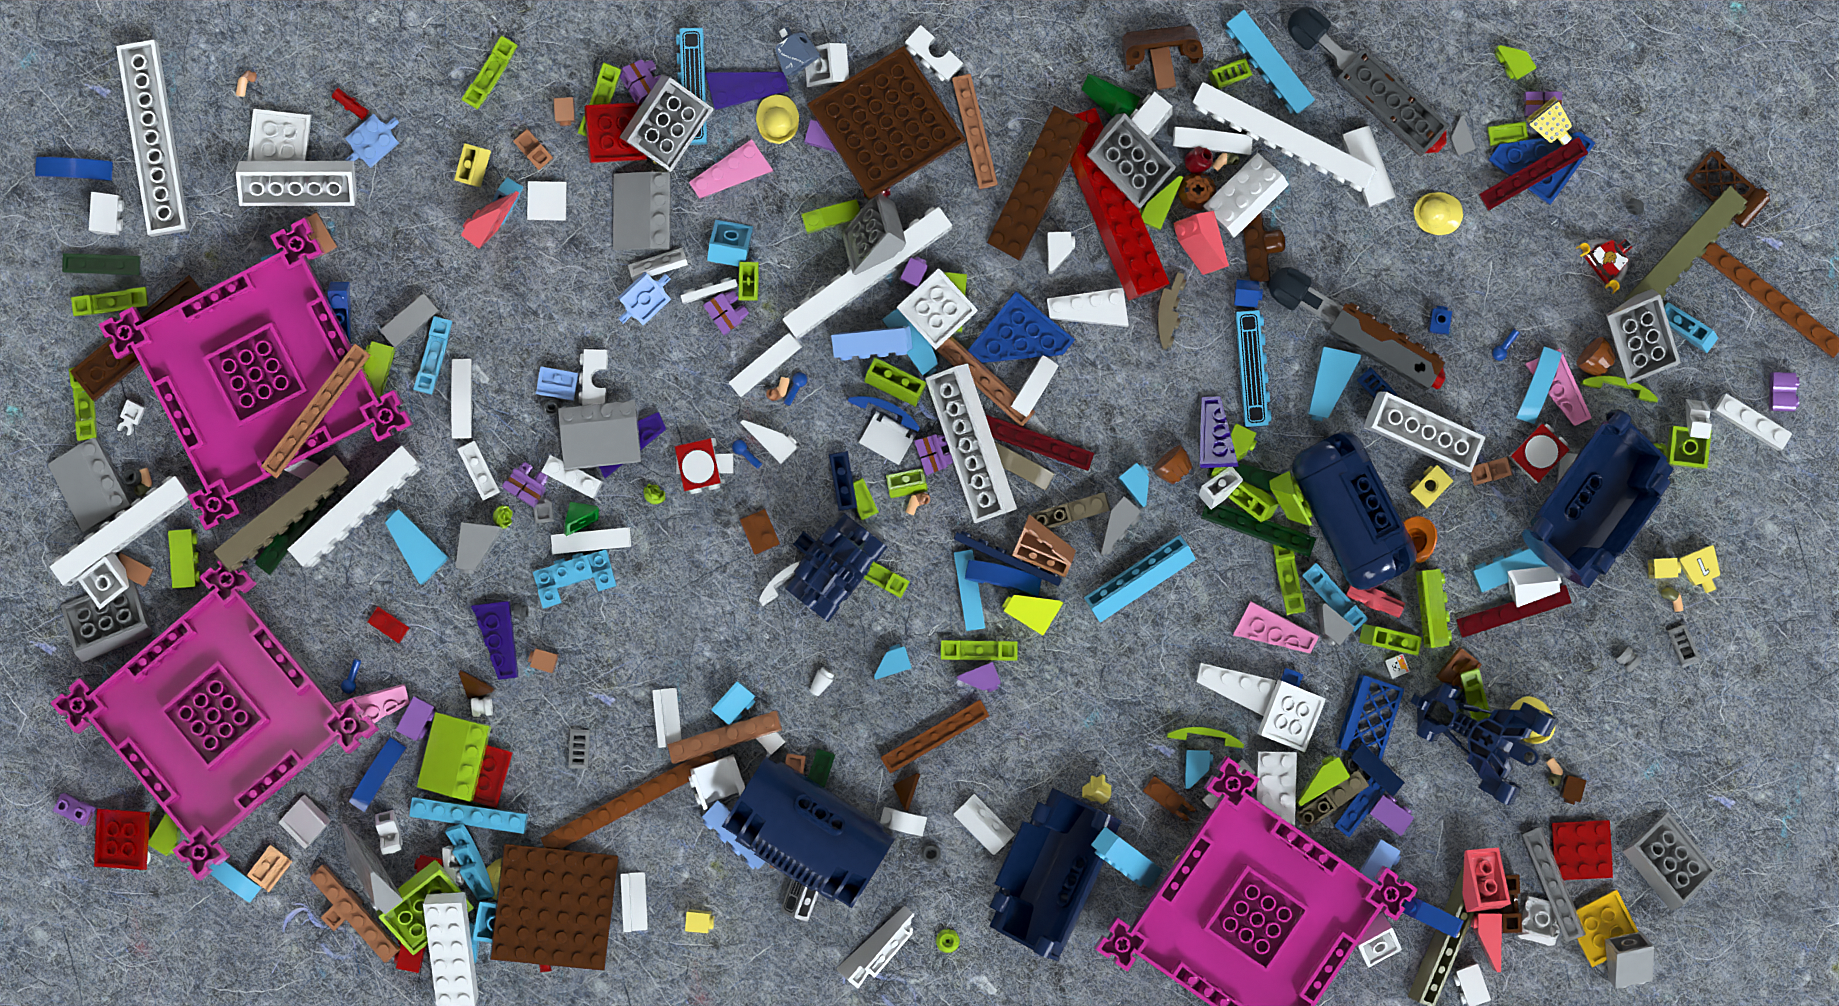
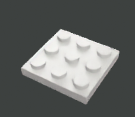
M253 109L247 161H306L312 116Z
M939 268L896 307L935 350L978 311Z
M1278 680L1257 734L1305 752L1326 699Z

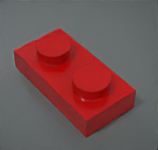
M379 606L367 621L398 644H400L410 629L406 624Z

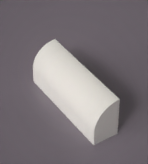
M1365 126L1343 134L1341 139L1347 154L1375 167L1377 170L1367 190H1361L1367 208L1396 198L1370 127Z

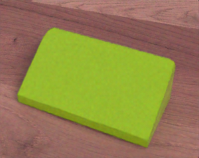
M923 468L886 475L890 498L928 491Z

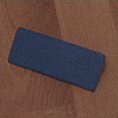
M848 451L829 454L838 511L858 508Z
M1363 743L1349 757L1392 797L1405 783Z

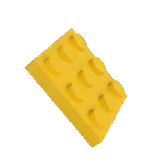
M1617 889L1576 909L1586 935L1577 938V941L1592 968L1607 960L1605 939L1639 932Z

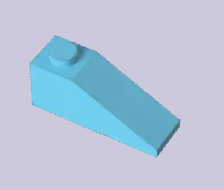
M1669 302L1664 306L1670 328L1694 346L1708 353L1718 340L1714 330Z

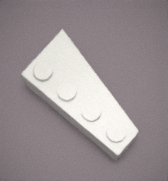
M1123 288L1048 298L1046 300L1048 315L1051 320L1121 327L1129 326Z
M1199 663L1195 682L1264 717L1276 680Z

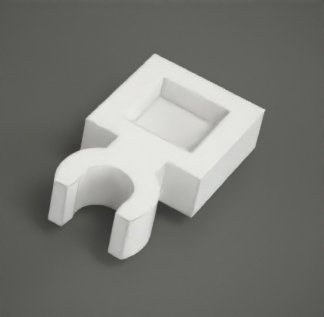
M127 399L120 415L124 421L118 425L117 430L122 431L123 427L126 426L128 428L126 435H131L134 431L133 424L138 425L146 407L131 399Z

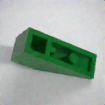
M1089 73L1081 89L1113 117L1116 114L1125 113L1130 118L1141 98Z

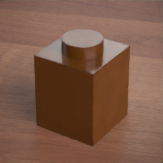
M1565 775L1559 797L1564 798L1563 802L1573 805H1575V801L1581 803L1587 780Z

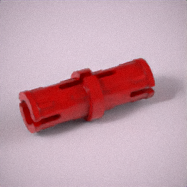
M339 87L331 96L342 104L345 110L351 111L361 120L369 113V110L360 105L356 98L350 97Z

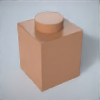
M573 97L554 98L555 122L560 123V126H571V123L576 122L575 101Z
M535 648L534 652H530L528 662L531 663L530 667L554 673L559 655Z

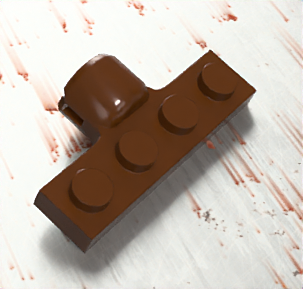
M1261 211L1243 229L1250 281H1259V283L1268 282L1271 279L1268 255L1285 250L1283 232L1278 229L1265 231Z

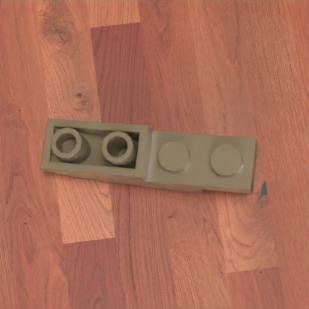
M1179 272L1176 273L1171 290L1163 288L1159 301L1157 316L1158 336L1161 348L1165 351L1167 347L1171 348L1175 338L1171 335L1174 329H1178L1181 321L1178 318L1179 313L1172 311L1173 308L1177 309L1180 298L1177 297L1179 290L1183 291L1187 281L1183 279L1184 274Z
M1106 492L1038 511L1032 513L1031 516L1049 529L1111 511Z
M1358 769L1350 775V778L1321 794L1295 815L1304 828L1308 830L1338 809L1342 804L1370 786V784Z

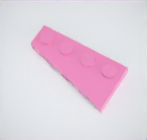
M751 139L691 180L689 184L701 199L774 171Z
M1562 353L1548 395L1570 423L1576 426L1592 417ZM1539 358L1525 364L1532 375H1534Z
M1252 601L1247 606L1233 633V636L1249 638L1250 640L1266 642L1306 653H1311L1319 638V635Z
M405 684L353 698L365 711L361 714V717L368 716L374 723L382 717L390 715L410 704ZM349 699L333 703L341 714L343 712L340 707Z

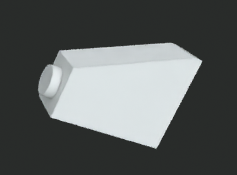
M1551 567L1508 571L1509 592L1517 607L1560 592L1559 584L1562 583L1558 572L1555 573Z

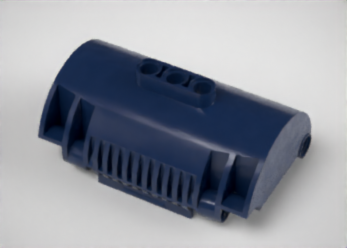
M1619 409L1609 411L1606 416L1607 421H1603L1533 516L1530 522L1531 527H1526L1522 532L1525 543L1538 558L1565 578L1588 589L1599 574H1607L1616 561V557L1623 554L1661 502L1662 499L1660 497H1662L1671 484L1668 477L1674 470L1667 463V457L1630 422L1631 417Z
M768 753L721 827L736 835V842L754 851V855L811 891L816 890L831 902L837 899L853 908L898 834L894 832L891 836L883 831L885 827L883 824L786 763L780 761L777 764L770 760L771 754ZM799 804H803L806 808H801ZM815 814H819L822 819L817 818ZM832 824L837 825L839 829L833 828Z
M1052 788L1045 804L1037 801L1030 816L1032 818L1030 823L1022 821L994 883L1000 886V889L996 891L989 907L996 910L990 923L991 928L1032 949L1034 953L1059 961L1060 955L1067 945L1105 861L1094 853L1097 849L1091 846V844L1104 827H1107L1116 834L1123 821L1090 804Z

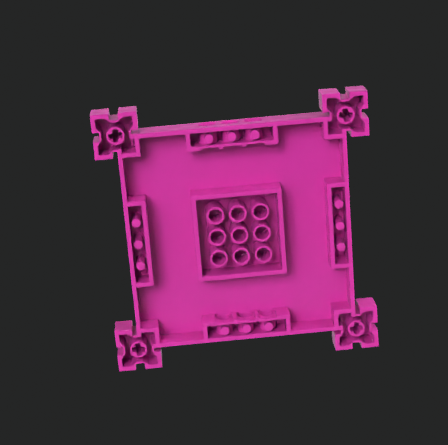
M306 218L291 224L293 229L291 232H288L287 229H282L270 235L277 250L284 249L283 251L139 325L144 320L137 307H131L119 313L120 320L111 317L98 324L104 337L112 338L114 341L109 346L116 359H121L133 352L136 354L205 489H201L187 497L194 510L201 509L203 515L198 518L205 531L222 524L220 518L223 516L226 520H229L243 513L237 500H230V497L273 476L261 467L352 348L306 259V256L309 260H313L325 254L319 240L311 239L310 235L315 232ZM362 367L286 468L373 423L375 426L371 427L370 430L377 442L392 436L391 429L396 428L397 431H402L414 424L407 411H400L398 406L402 405L403 402L396 390L381 396L382 403L380 402Z
M217 561L220 565L217 570L210 567L199 577L208 589L212 591L103 684L93 690L86 680L79 678L68 687L71 691L69 695L61 693L50 703L60 715L69 716L65 722L75 733H82L91 725L89 720L190 840V842L183 840L172 851L181 862L187 863L189 861L191 863L187 869L196 880L200 881L213 871L210 865L213 863L220 865L231 856L224 846L217 842L335 741L338 742L346 753L351 754L361 745L358 739L362 736L368 739L379 730L370 717H361V714L365 711L353 698H350L340 707L343 713L339 712L240 594L239 591L246 594L257 584L256 581L245 570L240 572L238 569L228 572L220 561Z
M1225 756L1216 768L1221 771L1219 776L1215 777L1212 775L1203 787L1219 798L1132 926H1129L1115 916L1107 927L1111 932L1106 938L1101 935L1093 948L1108 959L1113 954L1115 957L1112 961L1127 972L1136 960L1132 956L1135 953L1210 1006H1315L1378 913L1381 911L1397 921L1405 909L1401 906L1404 899L1410 902L1418 889L1404 879H1401L1398 883L1396 880L1399 876L1385 866H1382L1374 877L1379 881L1377 884L1246 794L1244 791L1252 792L1260 779L1245 769L1240 773L1238 769L1241 766Z

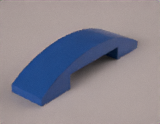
M36 157V177H66L112 181V161Z
M865 396L850 397L848 399L849 403L865 410L868 403L899 415L903 417L901 425L919 432L920 427L914 419L904 410L890 402Z
M974 560L968 561L964 578L981 584L986 582L1020 591L1019 594L1035 598L1039 596L1042 579L1021 570Z
M390 737L362 778L349 803L366 812L376 793L407 747Z

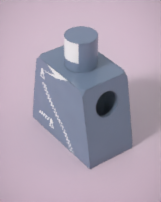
M789 27L779 31L783 41L776 46L775 50L785 76L796 75L821 57L805 33L792 34Z

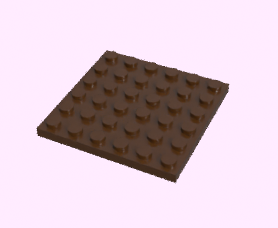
M904 46L807 103V107L868 200L966 142L965 137Z
M504 843L490 960L604 971L618 855Z

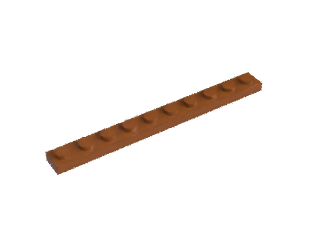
M1715 242L1707 244L1705 247L1707 251L1701 256L1704 261L1831 358L1837 355L1839 352V337Z
M713 752L694 757L540 839L545 848L562 849L689 782L688 777L692 776L690 769L717 759Z

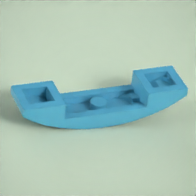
M433 316L428 342L413 390L430 395L433 394L450 336L451 320Z
M1543 347L1533 378L1516 418L1535 424L1562 356L1561 352Z
M1317 563L1302 575L1329 607L1355 627L1353 629L1354 632L1368 620L1365 614L1354 605Z
M226 860L220 865H215L214 863L210 865L213 870L210 874L249 903L262 888Z

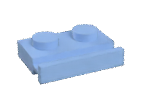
M540 367L536 394L574 401L579 373Z

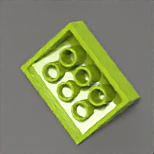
M1441 569L1417 571L1415 573L1424 648L1448 646L1449 641H1452V633L1447 628L1450 616L1449 611H1445V603L1448 600L1446 591L1443 592L1442 584H1445L1444 572L1441 573Z
M435 712L417 787L470 802L473 801L491 726Z
M436 859L397 889L403 899L402 902L386 914L380 909L376 911L381 921L412 955L428 944L423 908L426 895L462 892ZM466 897L467 911L470 912L474 907Z

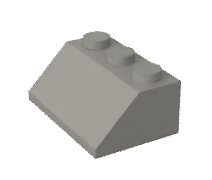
M1319 603L1317 610L1319 632L1323 636L1321 639L1329 646H1340L1355 627L1326 603Z

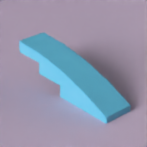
M973 549L954 552L966 631L984 629L985 623L978 582L964 579L968 561L974 560Z
M463 823L448 827L445 833L454 845L452 853L462 866L459 870L461 876L478 901L493 897L494 891L489 875Z

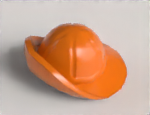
M1410 517L1403 523L1417 551L1415 563H1421L1427 560L1434 551L1437 543V530L1434 524L1424 517Z

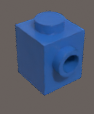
M1236 279L1234 305L1245 308L1257 307L1258 300L1262 301L1263 289H1260L1259 281Z
M1437 306L1436 309H1431L1428 326L1429 333L1449 334L1452 311H1448V307Z

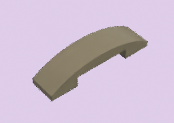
M994 442L1004 469L1045 491L1047 490L1054 476L1053 472Z

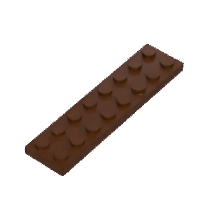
M1058 106L1053 107L987 241L988 244L1019 261L1022 260L1089 125L1088 122Z
M188 275L140 314L144 321L139 323V325L202 293V289ZM112 338L70 371L94 402L141 365L134 352L121 359H116L109 346L114 343Z

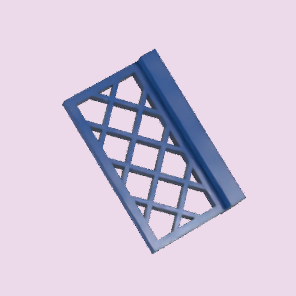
M1359 674L1335 747L1353 753L1356 749L1350 748L1352 741L1359 737L1367 748L1377 743L1379 747L1377 757L1382 760L1404 688ZM1371 682L1378 684L1381 690L1373 696L1369 691ZM1391 689L1397 690L1396 699L1389 701L1385 692ZM1383 694L1387 703L1378 708L1374 698ZM1371 700L1375 710L1366 714L1363 709L1364 704ZM1388 706L1391 715L1384 720L1380 710ZM1377 712L1381 722L1372 726L1368 716ZM1365 719L1369 728L1360 732L1357 727L1358 722ZM1383 725L1385 733L1378 738L1374 728ZM1371 731L1375 740L1366 744L1362 735Z

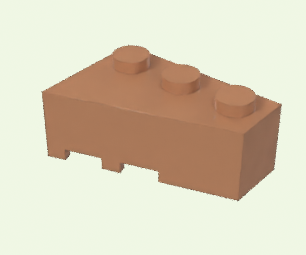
M1029 515L1012 556L1066 577L1076 550Z

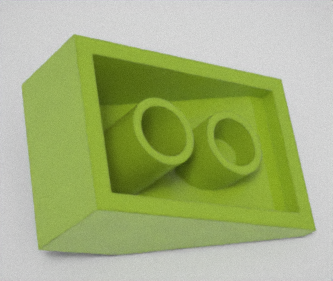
M1329 755L1321 760L1322 764L1317 767L1296 799L1297 805H1304L1350 778L1339 757Z

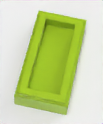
M1526 121L1487 127L1490 146L1529 140Z
M861 478L853 482L858 507L856 510L861 520L879 513L864 479Z

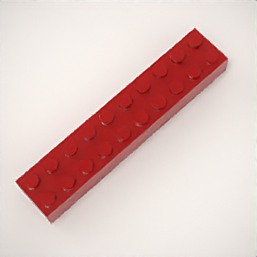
M1092 108L1075 114L1074 116L1088 122L1089 125L1070 164L1127 299L1130 301L1158 291L1170 283L1139 209L1087 156L1104 128L1097 110Z

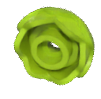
M649 483L643 489L644 498L651 504H660L666 499L665 491L660 490L658 485H651Z
M506 505L497 507L493 512V521L496 526L506 529L511 525L512 510Z
M943 929L936 937V945L944 953L954 952L960 944L958 934L952 929Z

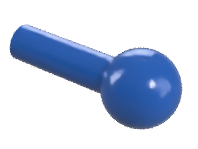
M1514 328L1502 345L1496 346L1493 349L1492 356L1495 360L1502 361L1507 357V349L1520 334L1518 330Z
M797 372L793 375V385L783 402L787 406L791 405L799 388L807 383V376L802 372Z
M743 440L733 442L732 451L735 454L743 455L756 469L761 467L762 463L747 450V444Z
M354 659L347 679L341 683V689L346 694H351L356 689L355 678L361 664L359 659Z

